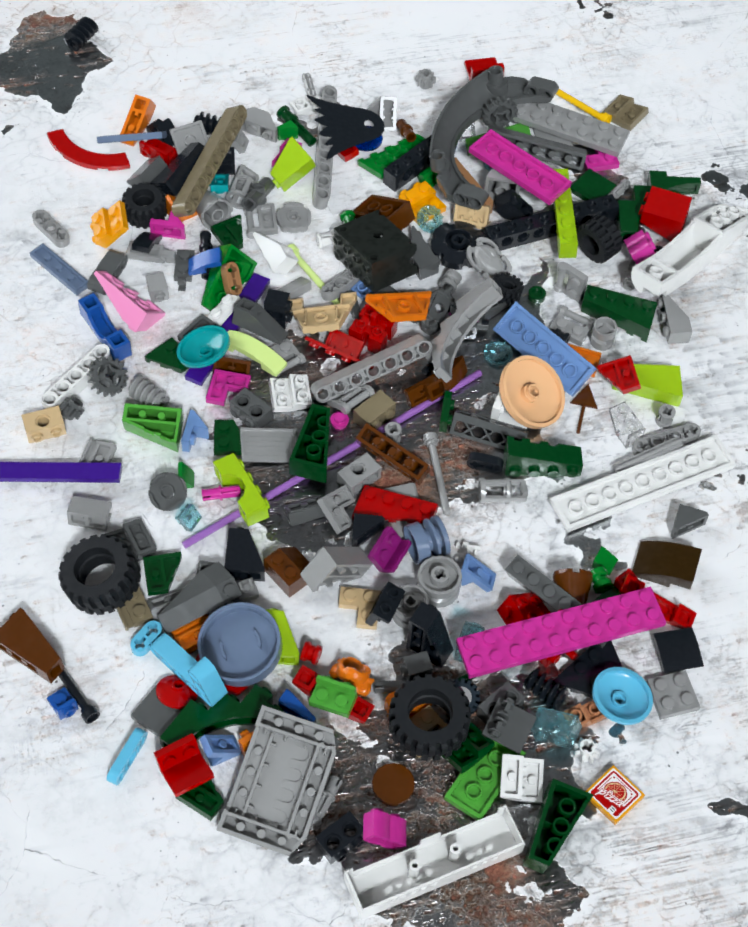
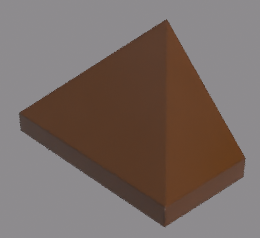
M224 355L219 361L214 363L212 374L215 369L250 375L252 361L237 355Z

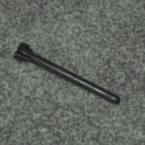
M63 670L59 678L81 708L82 719L86 724L94 722L100 716L99 711L95 706L87 703L66 671Z

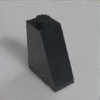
M242 527L229 528L225 569L235 580H245L252 577L254 581L265 582V568L249 529Z

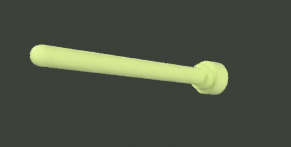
M295 244L288 245L299 260L297 262L298 265L321 289L325 283L303 260ZM338 298L331 301L334 305L340 304Z

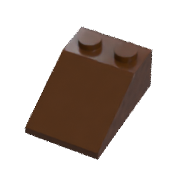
M371 195L353 210L356 219L379 210V215H384L401 231L415 219L410 201L378 195Z

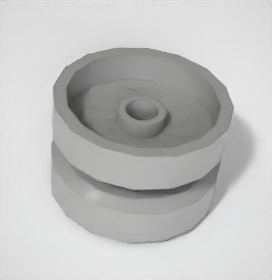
M432 556L420 565L416 586L421 587L428 594L429 604L436 608L446 607L453 604L458 598L462 581L461 569L451 558Z

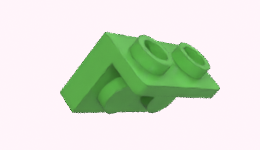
M317 675V684L309 699V706L349 718L358 697L356 687L349 682L336 681L327 675Z

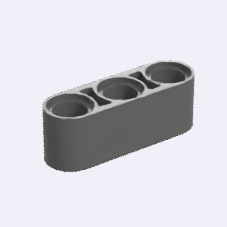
M110 249L90 276L87 288L106 295V292L94 275L95 271H107L118 279L127 265L128 256Z

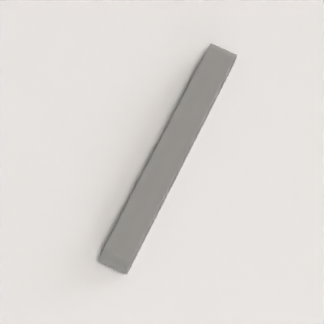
M331 85L324 86L320 99L337 104V89ZM318 123L316 167L314 171L312 203L317 209H325L331 195L333 157L328 160L326 159L333 145H326V142L332 137L319 135L320 131L327 127Z

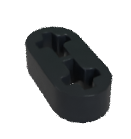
M471 452L468 455L467 465L475 470L497 474L502 472L504 461L497 456Z

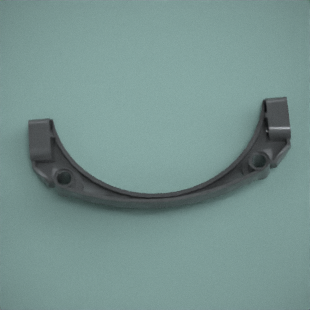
M494 65L469 81L448 101L435 123L429 152L430 168L433 172L438 173L436 181L446 199L463 207L480 210L489 197V194L484 189L470 184L462 176L454 158L455 149L460 137L468 127L482 117L481 115L484 114L482 109L487 108L485 104H490V99L495 101L497 96L501 99L503 95L506 98L511 97L516 105L549 103L559 90V86L555 81L536 76L532 77L529 81L521 77H503V68L499 65Z

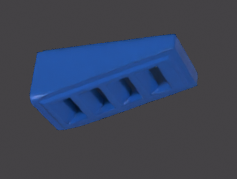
M286 689L278 700V706L284 710V713L316 723V717L290 690Z

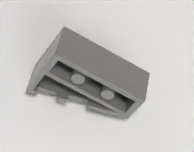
M323 546L317 551V555L300 575L312 592H315L323 585H326L327 588L332 587L333 582L336 581L345 583L361 578L373 564L361 547Z

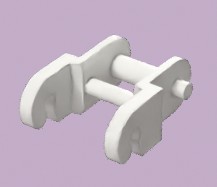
M459 542L456 543V548L466 549L467 554H470V551H474L473 557L478 561L481 560L478 557V551L481 550L480 546L469 545V542H463L462 545ZM462 556L461 559L455 557V562L463 564L465 557Z

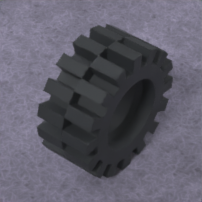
M498 273L493 277V280L502 290L503 298L500 303L506 302V304H509L511 302V304H514L520 300L524 285L519 277L516 279V276H510V273H507V275L505 273H501V275Z

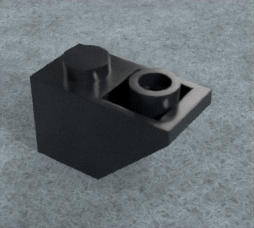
M513 189L496 196L494 210L504 219L515 220L533 215L532 206Z

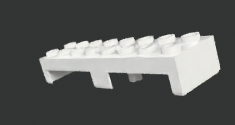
M504 805L499 807L495 814L441 835V832L421 839L417 846L356 871H353V868L345 870L344 881L362 920L523 853L525 842L507 806Z

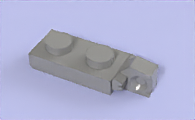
M130 241L125 254L128 256V259L155 263L176 262V251L164 248V245L154 244L150 253L132 250V243L134 241Z

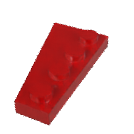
M364 485L352 514V521H354V513L383 516L388 522L406 521L407 523L419 522L423 524L424 519L428 518L430 520L432 516L436 515L438 504Z

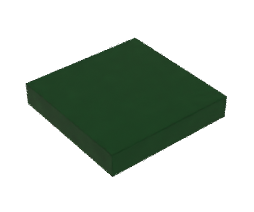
M589 168L570 188L572 194L587 201L606 196L617 185Z

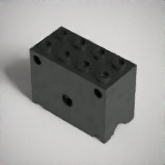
M379 210L333 228L334 255L336 259L340 260L347 269H350L354 276L359 278L365 287H368L373 293L418 273L416 265L414 263L410 264L411 257L417 251V244L409 243L410 238L384 215H379Z

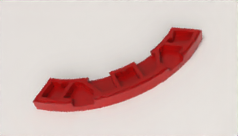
M63 129L47 132V137L53 148L62 154L65 159L78 166L98 170V168L108 169V171L130 168L125 152L118 154L94 153L74 144L67 137Z

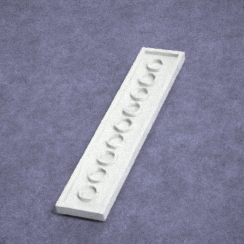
M714 435L550 498L549 502L568 533L735 467L736 463L718 436Z

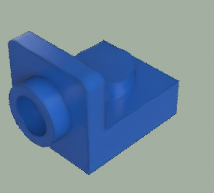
M65 687L47 697L48 703L60 720L71 717L79 709L75 698L71 697Z

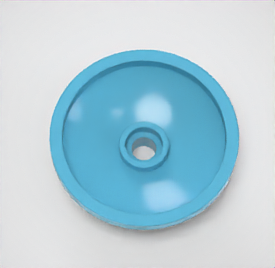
M611 667L603 670L594 680L592 686L593 700L599 711L611 721L622 725H634L642 722L651 712L653 706L651 689L646 681L634 671L623 667Z

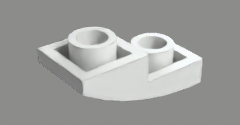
M304 96L289 102V105L297 115L318 113L315 109L319 108V106L310 99L306 100Z

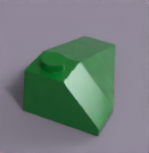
M232 244L219 246L222 251V265L227 262L236 263L243 285L251 278L257 262ZM221 266L210 269L201 305L210 312L227 295L223 286Z

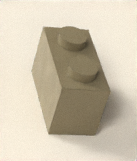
M380 389L353 410V421L361 428L367 423L377 429L386 420H391L395 416L396 402Z

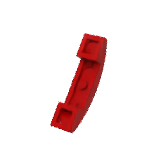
M627 574L620 593L625 594L645 588V583ZM654 593L667 624L680 629L692 627L696 612L680 603L675 605Z
M302 665L292 683L307 696L311 697L317 684L316 677L320 674ZM358 696L348 719L365 724L375 705Z

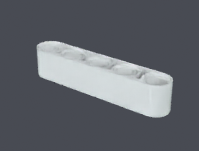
M105 344L96 345L52 385L41 397L43 409L58 405L60 408L66 397L70 400L71 397L78 396L90 384L87 382L91 379L90 376H87V373L91 371L89 366L94 365L93 362L96 359L99 360L102 356L106 359L111 356L109 347Z

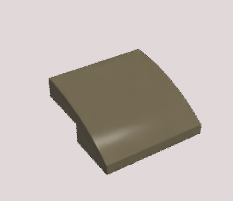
M620 94L603 113L606 112L612 115V123L631 131L649 113L648 107L634 104V98Z

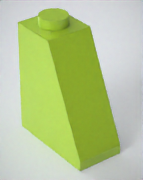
M291 137L270 173L273 177L272 182L277 189L281 188L285 192L314 169L316 165L308 153Z
M276 608L265 609L275 619L282 636L283 647L278 664L299 666V651L284 611Z

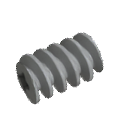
M143 376L136 377L130 385L129 396L135 398L141 405L167 407L170 398L165 397L166 393L164 391L160 392V389L155 387L154 384H149L147 379L144 380Z

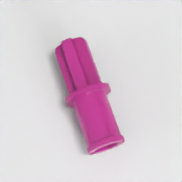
M219 485L218 488L202 489L203 501L216 499L223 501L224 498L241 496L239 485L227 487Z

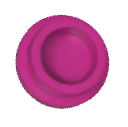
M340 411L333 413L330 418L331 425L338 430L344 429L349 424L348 415Z

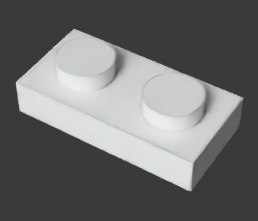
M227 294L211 310L207 317L215 322L216 326H221L234 312V306L241 298L236 295Z

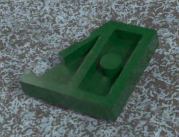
M241 215L211 226V232L221 246L232 244L238 249L243 248Z
M170 338L144 356L145 361L148 363L153 361L159 363L160 367L172 369L181 374L189 369V367L180 363L176 353L179 343L173 338Z
M215 420L214 456L230 455L232 453L241 455L240 430L235 421Z
M181 552L143 557L148 596L169 593L182 559Z
M212 780L175 797L210 821L224 805V800L220 793L215 790Z

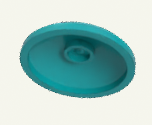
M207 325L189 332L180 341L176 351L177 357L181 364L189 368L208 367L225 355L230 346V337L227 331L220 326Z

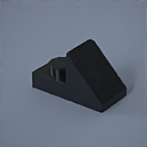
M158 118L146 126L147 132L166 131L167 137L158 140L172 147L174 146L169 130L175 127L169 118L164 121Z

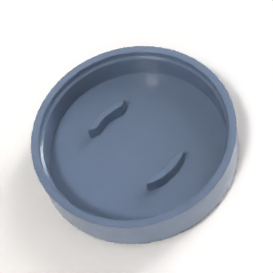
M237 602L217 609L206 619L199 632L197 647L200 659L206 657L215 666L225 685L244 687L256 684L272 673L280 660L283 642L278 625L268 611L252 603Z

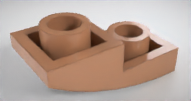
M594 700L583 705L579 703L562 712L571 731L588 727L607 718L599 711Z

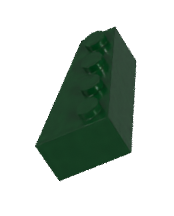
M587 285L581 312L596 319L609 317L616 322L617 327L626 330L627 334L631 336L636 335L647 343L658 302Z
M316 404L311 405L289 459L290 475L326 483L330 427L329 407Z
M507 436L503 455L504 476H568L570 478L581 476L583 469L581 447L565 444L551 446L545 441L537 444L531 443L530 439L522 438L521 441L514 440V437Z

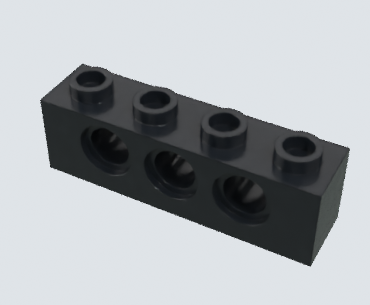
M432 135L384 168L383 183L396 192L430 167L429 152Z

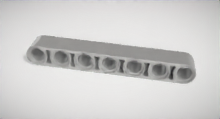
M415 335L315 381L311 385V393L321 403L330 401L429 355L432 351V344L425 336ZM408 350V352L402 356L403 352ZM391 358L390 362L385 363L387 359ZM358 373V375L352 379V376ZM341 381L340 385L335 386L337 382ZM321 389H324L321 394H318Z

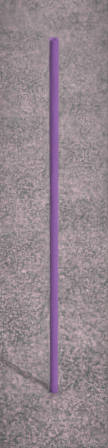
M478 369L464 377L450 391L453 393L483 375L481 370ZM444 395L433 402L426 400L389 422L400 424L444 398ZM387 423L380 426L376 430H378L382 434L385 433V425ZM355 441L330 455L327 466L361 446ZM294 476L263 494L262 498H266L269 501L306 478ZM239 509L182 542L184 548L192 546L241 517Z

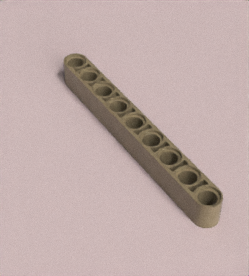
M243 105L230 107L224 111L172 204V213L175 217L189 216L195 213L247 118V110Z

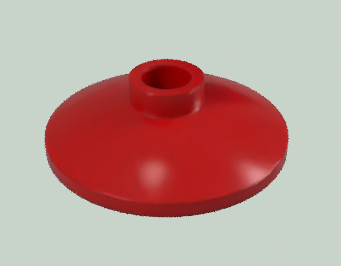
M176 675L164 677L158 682L156 687V695L159 701L173 709H183L191 699L196 701L198 696Z

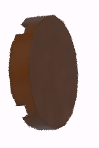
M385 764L378 768L373 776L372 790L377 800L384 805L398 806V804H404L409 801L414 792V776L408 768L401 764Z

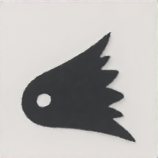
M306 95L313 103L320 107L315 110L325 115L315 119L316 122L327 126L320 131L319 135L332 137L326 142V145H333L326 160L346 149L372 141L380 137L384 132L383 120L379 115L370 110L331 103ZM370 120L374 123V126L368 128L364 125V122Z

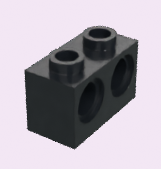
M350 811L315 836V845L330 864H333L335 861H342L348 855V851L352 848H359L365 842L363 840V826ZM351 829L354 830L356 834L353 836H348L345 834V831ZM329 843H337L339 847L330 849L327 845Z

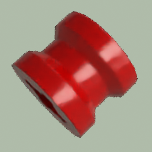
M306 641L300 655V660H308L311 664L317 665L323 646L312 645V642Z

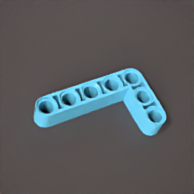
M165 632L148 646L164 665L210 707H213L228 693L215 666L206 657L196 661Z

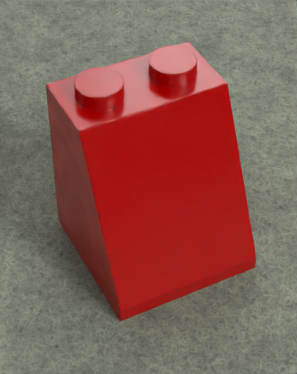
M652 186L650 192H646L643 201L646 203L641 205L639 215H642L640 223L671 242L684 228L692 197Z

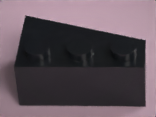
M422 602L409 620L406 649L415 654L427 651L431 663L442 668L454 649L441 612L435 606Z

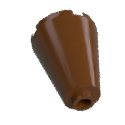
M573 568L554 571L553 582L581 604H587L593 573L584 569H579V573L573 572Z

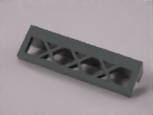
M457 409L449 434L505 450V445L503 444L507 439L505 435L518 439H527L530 430ZM457 421L464 422L468 429L463 432L455 430ZM481 427L486 435L477 437L472 429ZM495 432L501 433L504 440L499 443L494 442L490 435Z

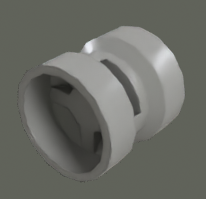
M448 269L444 274V278L439 283V288H445L447 285L452 284L454 288L451 294H453L457 289V285L462 280L461 274L456 270Z

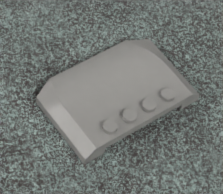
M262 705L244 760L216 830L290 856L308 838L337 755L334 730Z

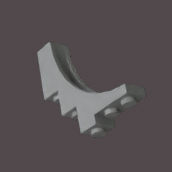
M491 277L456 301V312L440 323V335L430 341L432 351L425 358L429 363H433V372L438 379L442 378L445 383L452 379L453 362L466 335L476 322L503 298L501 288Z

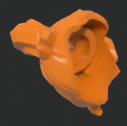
M353 657L338 659V662L329 671L330 677L334 679L339 678L343 682L353 684L356 687L357 696H368L371 692V685L374 682V679L370 678L371 669Z

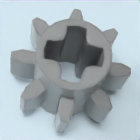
M430 69L419 70V75H416L417 86H420L422 89L432 88L433 84L436 83L434 72Z

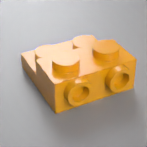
M426 181L422 183L416 182L412 189L408 191L404 189L399 194L398 199L410 201L415 216L414 221L419 226L446 211V205L436 196V190Z
M120 200L108 210L102 207L91 217L92 223L90 227L94 233L92 241L105 249L129 230L125 203Z

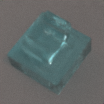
M187 503L175 519L186 531L192 532L202 519V516L193 504Z

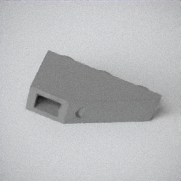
M661 294L656 302H658L657 308H660V322L664 325L663 336L666 337L668 344L689 343L692 335L689 317L669 295L664 296Z

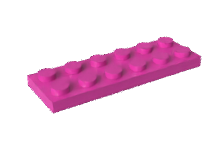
M492 129L469 147L470 154L548 205H551L571 187L572 181Z

